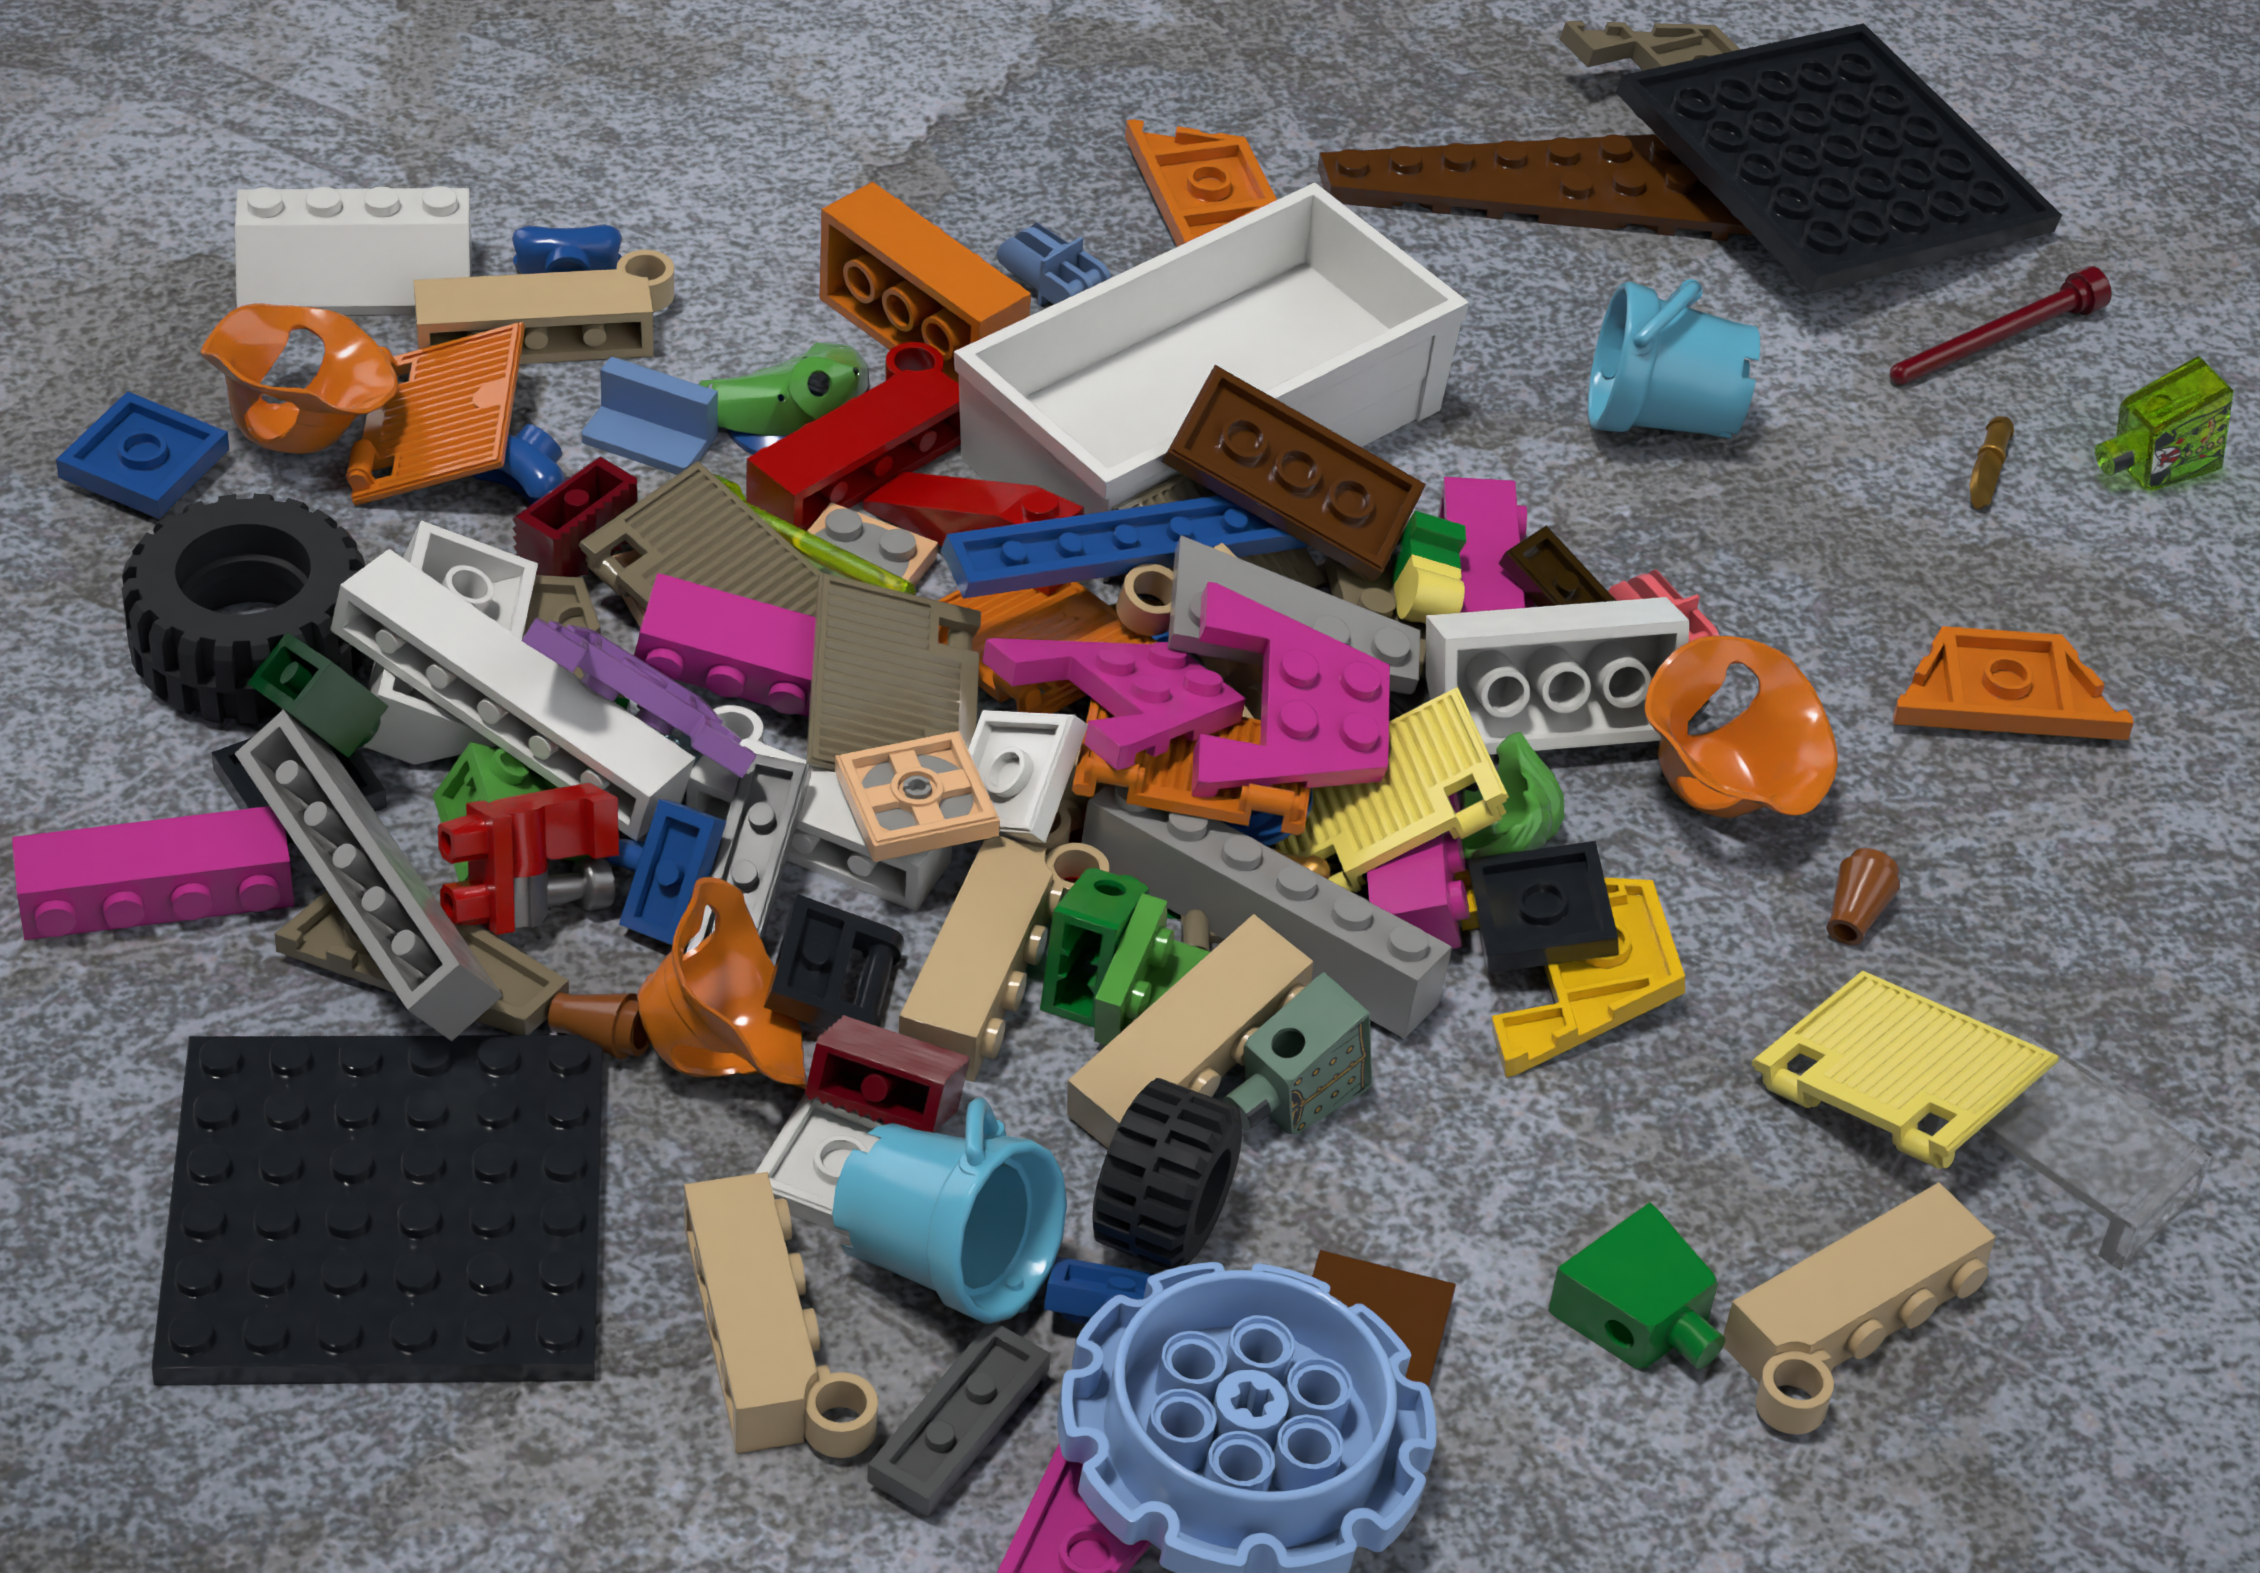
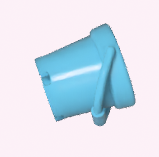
M1693 279L1684 281L1666 301L1659 299L1657 292L1652 288L1634 282L1621 283L1613 294L1604 316L1594 354L1588 393V418L1591 428L1601 431L1625 432L1631 426L1708 434L1732 439L1731 434L1737 435L1743 425L1754 392L1756 379L1749 378L1750 363L1744 358L1759 361L1760 333L1758 328L1691 309L1690 307L1700 299L1703 292L1700 283Z
M977 1097L968 1104L965 1138L915 1130L895 1123L877 1126L867 1133L881 1139L872 1146L868 1153L857 1149L852 1150L845 1160L835 1187L832 1212L834 1227L848 1231L850 1242L853 1245H841L845 1254L860 1261L887 1269L932 1289L938 1293L944 1305L985 1324L1007 1320L1018 1312L1023 1313L1027 1311L1030 1302L1034 1299L1050 1274L1063 1239L1067 1199L1064 1175L1053 1153L1030 1139L1007 1136L1004 1124L996 1120L993 1109L982 1097Z

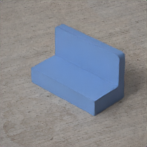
M611 356L600 370L601 407L582 430V443L678 475L699 461L718 436V391Z

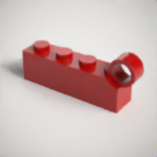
M906 342L893 347L886 355L885 382L858 397L848 400L842 406L813 422L805 424L797 431L748 457L746 461V504L794 541L806 534L831 502L849 509L863 501L901 471L914 472L961 445L959 384L943 373L944 358L942 354L933 346L921 342Z

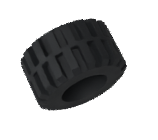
M1156 1078L1147 1084L1132 1101L1121 1119L1101 1168L1092 1211L1095 1241L1168 1270L1188 1265L1198 1255L1208 1240L1229 1193L1242 1143L1240 1109L1237 1106L1161 1078Z

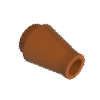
M1860 848L1840 863L1831 917L1826 926L1827 932L1836 941L1846 945L1860 944L1868 929L1899 892V867L1890 856L1879 850Z
M559 992L551 1002L548 1013V1025L552 1032L565 1035H580L602 1047L604 1053L619 1060H623L629 1055L641 1056L650 1044L640 1018L637 994L573 995Z

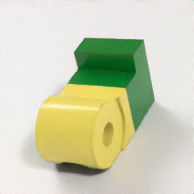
M1414 511L1391 554L1396 610L1399 618L1410 622L1426 624V615L1461 612L1465 587L1463 581H1461L1460 552L1467 542L1465 525Z

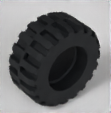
M254 493L253 499H237L236 494L219 496L218 502L204 505L202 500L185 506L182 515L175 517L169 514L159 521L153 528L154 535L147 532L132 550L133 555L125 563L121 591L132 664L136 673L144 679L145 685L162 700L168 698L171 706L188 715H191L195 710L201 712V716L207 721L223 723L225 718L239 719L240 725L259 724V718L276 717L282 710L247 683L286 633L291 634L332 661L352 678L353 672H356L361 667L366 657L363 652L330 630L340 585L365 567L363 555L357 550V543L348 531L342 526L338 527L337 522L319 509L313 513L309 512V507L304 502L287 498L286 502L274 501L273 496L270 494ZM244 602H267L280 605L270 610L252 614L215 612L220 608Z

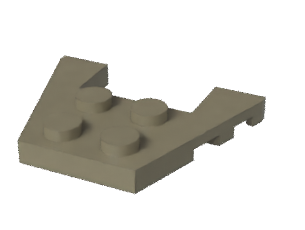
M1583 21L1565 22L1559 39L1587 67L1630 58L1642 70H1648L1741 50L1716 25L1654 23L1651 32L1633 31L1625 22H1607L1604 30H1584L1585 24Z

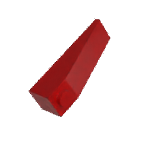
M904 471L898 473L863 500V509L912 533L936 541L940 546H943L947 534L1084 515L1083 506L1035 485ZM1063 584L1033 589L1050 596Z

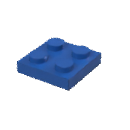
M127 391L56 459L58 478L160 519L230 450L228 431Z

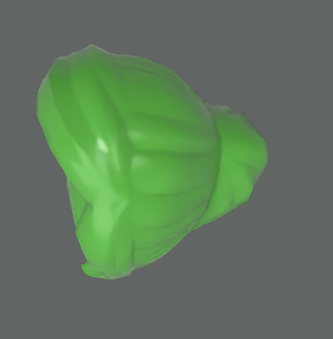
M1521 732L1507 736L1496 749V753L1499 756L1498 775L1509 796L1507 801L1502 803L1507 813L1502 815L1501 820L1461 839L1466 860L1541 849L1548 840L1558 833L1560 825L1565 818L1564 794L1554 773L1539 758ZM1480 789L1476 792L1470 790L1462 792L1460 811L1484 799Z

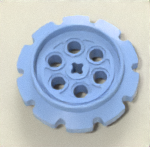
M1205 1262L1162 1271L1148 1277L1143 1299L1135 1300L1125 1295H1116L1092 1316L1076 1339L1072 1359L1073 1369L1066 1371L1063 1376L1058 1404L1057 1428L1062 1456L1067 1461L1083 1464L1078 1493L1097 1519L1125 1544L1133 1545L1138 1541L1148 1540L1151 1544L1162 1550L1159 1560L1160 1565L1172 1572L1348 1573L1351 1569L1357 1547H1364L1373 1552H1382L1395 1541L1414 1516L1425 1487L1426 1478L1423 1473L1429 1470L1436 1447V1416L1428 1386L1422 1382H1415L1405 1378L1411 1352L1398 1335L1365 1305L1355 1304L1347 1307L1329 1294V1284L1293 1270L1258 1263L1252 1266V1271H1225L1223 1265L1219 1262Z

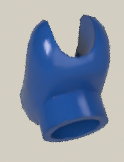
M606 224L581 228H548L528 225L515 230L512 236L516 251L513 263L521 274L617 269V263L622 257L618 253L622 242V235L617 228Z
M526 424L516 436L508 434L503 467L473 475L476 479L499 483L517 491L527 499L530 505L566 480L563 471L556 464L563 456L560 446L544 430L532 424Z

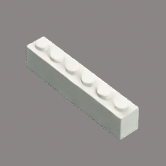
M388 549L340 585L330 629L332 632L558 788L591 783L618 797V829L635 841L649 831L659 799L672 800L677 803L682 802L695 761L694 756L629 713L622 706L590 689L575 674L522 642L521 637L494 621L471 603L453 593L392 550Z

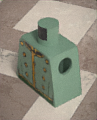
M1325 972L1321 973L1248 1037L1243 1046L1246 1081L1223 1098V1102L1237 1106L1240 1109L1242 1129L1250 1130L1265 1117L1269 1116L1287 1134L1302 1132L1373 1086L1370 1012Z

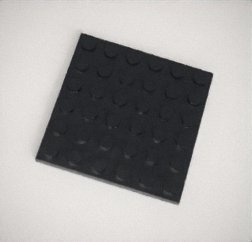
M1864 23L1621 75L1615 92L1633 110L1634 114L1665 143L1666 147L1674 152L1697 176L1699 181L1711 190L1730 210L1731 214L1738 218L1763 244L1765 249L1771 252L1811 294L2055 232L2062 217V214Z
M458 1035L453 1041L445 1036H189L151 1367L154 1385L595 1381L603 1048L580 1035Z

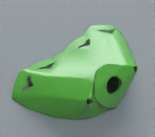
M816 342L805 354L776 366L759 369L749 375L727 379L701 380L698 385L708 388L712 384V389L718 391L719 427L758 435L785 436L842 406L848 400L865 393L868 388V365L859 352L851 345ZM853 368L859 370L857 376L854 374ZM812 373H823L828 378L829 390L822 397H816L809 391L807 382ZM779 394L784 396V401L778 400Z

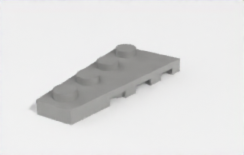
M1180 536L1174 557L1168 649L1263 666V654L1199 641L1201 596L1209 581L1218 583L1389 664V690L1412 695L1419 680L1420 630L1192 539Z

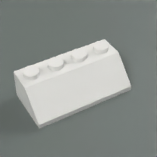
M436 186L432 188L393 189L389 187H375L372 189H333L329 187L314 189H274L269 187L237 189L235 215L237 308L248 304L265 303L313 307L334 311L342 315H415L413 280L471 277L472 234L469 188Z
M420 521L403 558L465 601L471 603L494 621L522 638L538 563ZM374 661L368 690L389 707L380 717L381 723L378 731L363 747L416 765L460 755L470 742L489 747L497 746Z
M1667 597L1426 615V679L1430 700L1458 687L1489 755L1497 754L1496 749L1507 736L1516 732L1523 734L1534 751L1660 741L1661 736L1653 729L1646 718V695L1649 684L1661 664L1675 650L1689 642V619Z

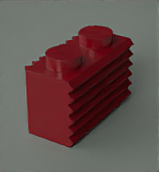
M601 456L594 459L512 518L516 525L512 528L516 533L513 537L517 543L513 546L517 552L515 555L538 563L536 575L564 577L589 575L588 563L585 561L586 554L581 550L579 543L638 502L637 478ZM625 540L611 549L610 555L613 556L615 551H621L622 545L628 543Z
M843 1015L841 1019H838L837 1023H833L832 1027L829 1026L828 1030H825L823 1035L820 1034L818 1037L805 1094L809 1100L818 1097L822 1105L831 1101L835 1109L843 1105L847 1113L856 1110L860 1118L869 1114L873 1122L882 1118L885 1125L894 1122L895 1124L915 1130L935 1133L958 1111L970 1059L969 1056Z

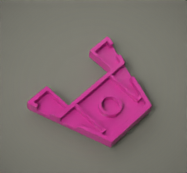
M1208 581L1201 596L1199 641L1263 654L1260 745L1200 734L1194 747L1191 796L1212 797L1216 796L1218 789L1242 787V785L1249 786V783L1270 787L1271 784L1302 782L1304 788L1381 782L1388 768L1390 665L1231 589Z
M1004 638L986 639L982 662L1010 685L1017 686L1067 679L1115 716L1113 718L1088 721L1084 744L1116 770L1134 765L1136 753L1147 749L1146 753L1153 757L1167 752L1170 739L1186 733L1185 738L1194 741L1199 738L1200 734L1209 735L1242 720L1246 698L1224 683L1223 678L1218 673L1207 670L1187 655V652L1168 649V642L1131 644Z

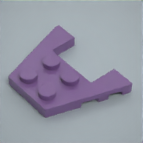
M535 618L524 635L522 642L573 673L576 667L582 669L584 676L581 681L593 691L611 701H615L618 694L621 693L637 703V708L640 709L637 716L645 723L670 736L674 728L679 729L691 737V745L694 749L739 777L743 778L756 758V754L751 749L740 745L741 738L735 732L722 725L723 720L700 696L594 630L569 624L567 627H564L555 621L546 623L540 618Z

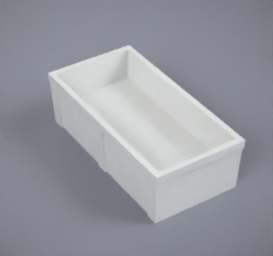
M1312 183L954 351L955 371L959 374L961 459L985 480L1038 486L1083 506L1084 515L1112 511L1113 506L1181 474L1161 461L1214 365L1235 375L1354 444L1363 447L1415 419L1421 421L1440 411L1461 322L1465 320L1469 302L1318 184ZM1116 576L1098 578V580L1104 583Z

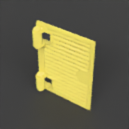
M1456 687L1389 721L1388 768L1381 782L1312 788L1313 804L1306 819L1304 833H1300V835L1291 834L1282 841L1275 843V846L1283 853L1303 857L1315 855L1325 859L1337 853L1343 871L1329 877L1328 880L1355 894L1363 890L1362 886L1367 884L1364 873L1447 831L1451 833L1454 839L1458 837L1464 839L1501 820L1502 815L1507 813L1502 803L1506 802L1509 796L1459 688ZM1476 782L1484 799L1456 813L1448 796Z
M1861 971L1754 1058L1752 1066L1755 1067L1756 1071L1762 1073L1763 1084L1766 1085L1769 1091L1806 1108L1816 1107L1821 1101L1826 1102L1891 1132L1892 1142L1896 1145L1898 1151L1937 1169L1948 1168L1954 1161L1955 1151L2059 1061V1056L1886 980ZM1799 1053L1818 1061L1801 1076L1789 1071L1787 1063ZM1929 1113L1949 1121L1933 1136L1918 1130V1122Z

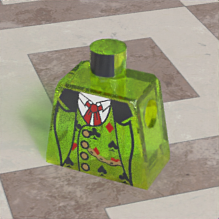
M2200 356L2189 360L2127 396L2122 401L2119 407L2116 436L2095 446V457L2099 467L2109 476L2126 470L2143 489L2149 491L2161 489L2222 469L2234 390Z

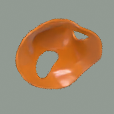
M254 303L238 307L228 313L216 325L200 351L201 356L225 375L230 412L239 430L246 438L260 447L277 452L309 454L328 448L340 439L357 416L379 409L395 395L398 388L396 372L379 345L349 317L325 309ZM306 329L323 341L325 353L319 371L306 388L271 387L260 384L285 349L292 330ZM266 394L287 402L282 404L267 403L262 399V395Z
M1705 636L1692 640L1675 650L1661 664L1652 678L1645 700V714L1649 724L1661 736L1658 747V759L1661 769L1673 791L1697 811L1721 818H1734L1766 807L1781 814L1795 816L1813 810L1828 793L1835 779L1838 767L1835 737L1814 687L1791 658L1783 652L1751 639L1734 636ZM1730 664H1743L1757 676L1759 691L1748 709L1716 730L1703 734H1688L1689 720L1720 689Z
M703 877L696 881L691 901L676 928L672 951L662 961L657 970L648 975L639 988L637 1000L643 1028L657 1054L671 1068L680 1073L700 1078L762 1073L774 1081L806 1089L804 1048L799 1021L790 1016L764 1008L774 965L766 953L753 918L746 906L744 893L738 887L722 879ZM708 905L716 916L715 930L700 942L697 948L683 955L689 940L700 931L705 907Z

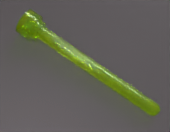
M713 474L805 558L850 580L916 595V589L910 581L746 502V498L737 483L718 474Z

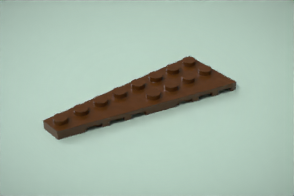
M1611 134L1604 137L1571 139L1558 137L1552 140L1536 141L1505 140L1499 143L1482 144L1452 143L1446 146L1428 147L1399 146L1392 149L1374 150L1345 149L1338 152L1319 153L1318 172L1323 188L1345 205L1392 209V206L1402 207L1403 202L1418 203L1422 207L1432 210V213L1449 215L1451 207L1486 210V218L1503 220L1504 212L1538 215V223L1615 231L1617 227L1626 228L1628 223L1640 224L1647 229L1656 231L1657 235L1675 236L1676 228L1711 231V240L1727 241L1729 233L1753 235L1655 134L1625 136Z

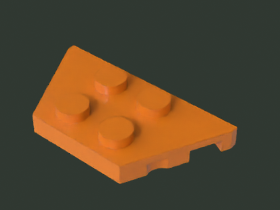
M1136 119L1126 120L1125 139L1177 247L1277 200L1246 137L1224 133L1208 134L1199 129L1177 126L1175 137L1143 132L1144 121Z
M1942 626L1931 644L1929 655L1923 657L1914 672L1912 683L1906 693L1901 694L1898 698L1893 714V724L2115 740H2128L2134 722L2132 715L2127 709L2115 712L2104 699L2102 692L2105 684L2091 668L2085 666L2079 660L2078 652L2062 634Z

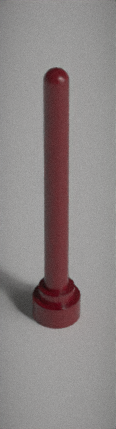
M2087 266L2067 276L2065 283L2061 285L2060 291L1894 364L1889 372L1890 379L1897 385H1904L2068 311L2074 314L2080 313L2081 315L2091 314L2110 303L2112 291L2109 280L2095 266Z

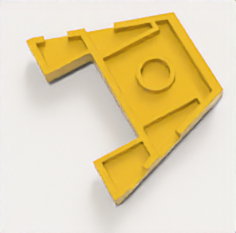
M1468 870L1456 872V881L1462 880L1464 883L1470 913L1469 919L1459 920L1462 931L1479 928ZM1604 877L1618 935L1619 955L1544 965L1555 1004L1491 1016L1492 1033L1505 1077L1516 1076L1685 994V974L1653 880Z

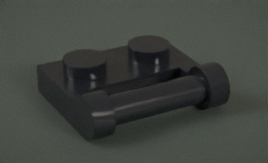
M797 894L789 912L764 1008L828 1030L829 1026L832 1027L833 1023H837L838 1019H841L843 1015L883 1028L884 1022L880 1017V1012L891 968L901 959L904 947L903 936L889 926ZM852 948L862 951L866 959L855 1004L839 999Z

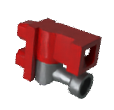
M584 783L501 798L490 803L485 800L466 803V816L438 825V848L442 859L451 864L468 861V880L442 885L440 889L441 908L453 924H480L494 934L499 935L515 932V928L529 926L533 928L541 924L547 915L548 907L576 900L582 909L590 911L611 907L615 898V880L612 868L605 857L619 855L618 797L591 783ZM581 855L591 856L590 858L579 859L574 864L571 873L548 874V859L554 860Z

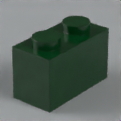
M289 633L284 635L247 683L348 758L356 748L364 746L374 737L381 723L380 717L389 707L332 661Z

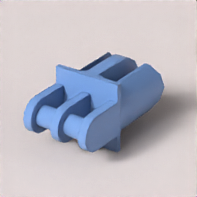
M1038 222L1020 231L1014 237L1008 238L999 246L996 253L998 261L1002 266L1039 291V306L1049 301L1057 304L1111 278L1106 265L1083 250L1084 238L1079 237L1068 243Z

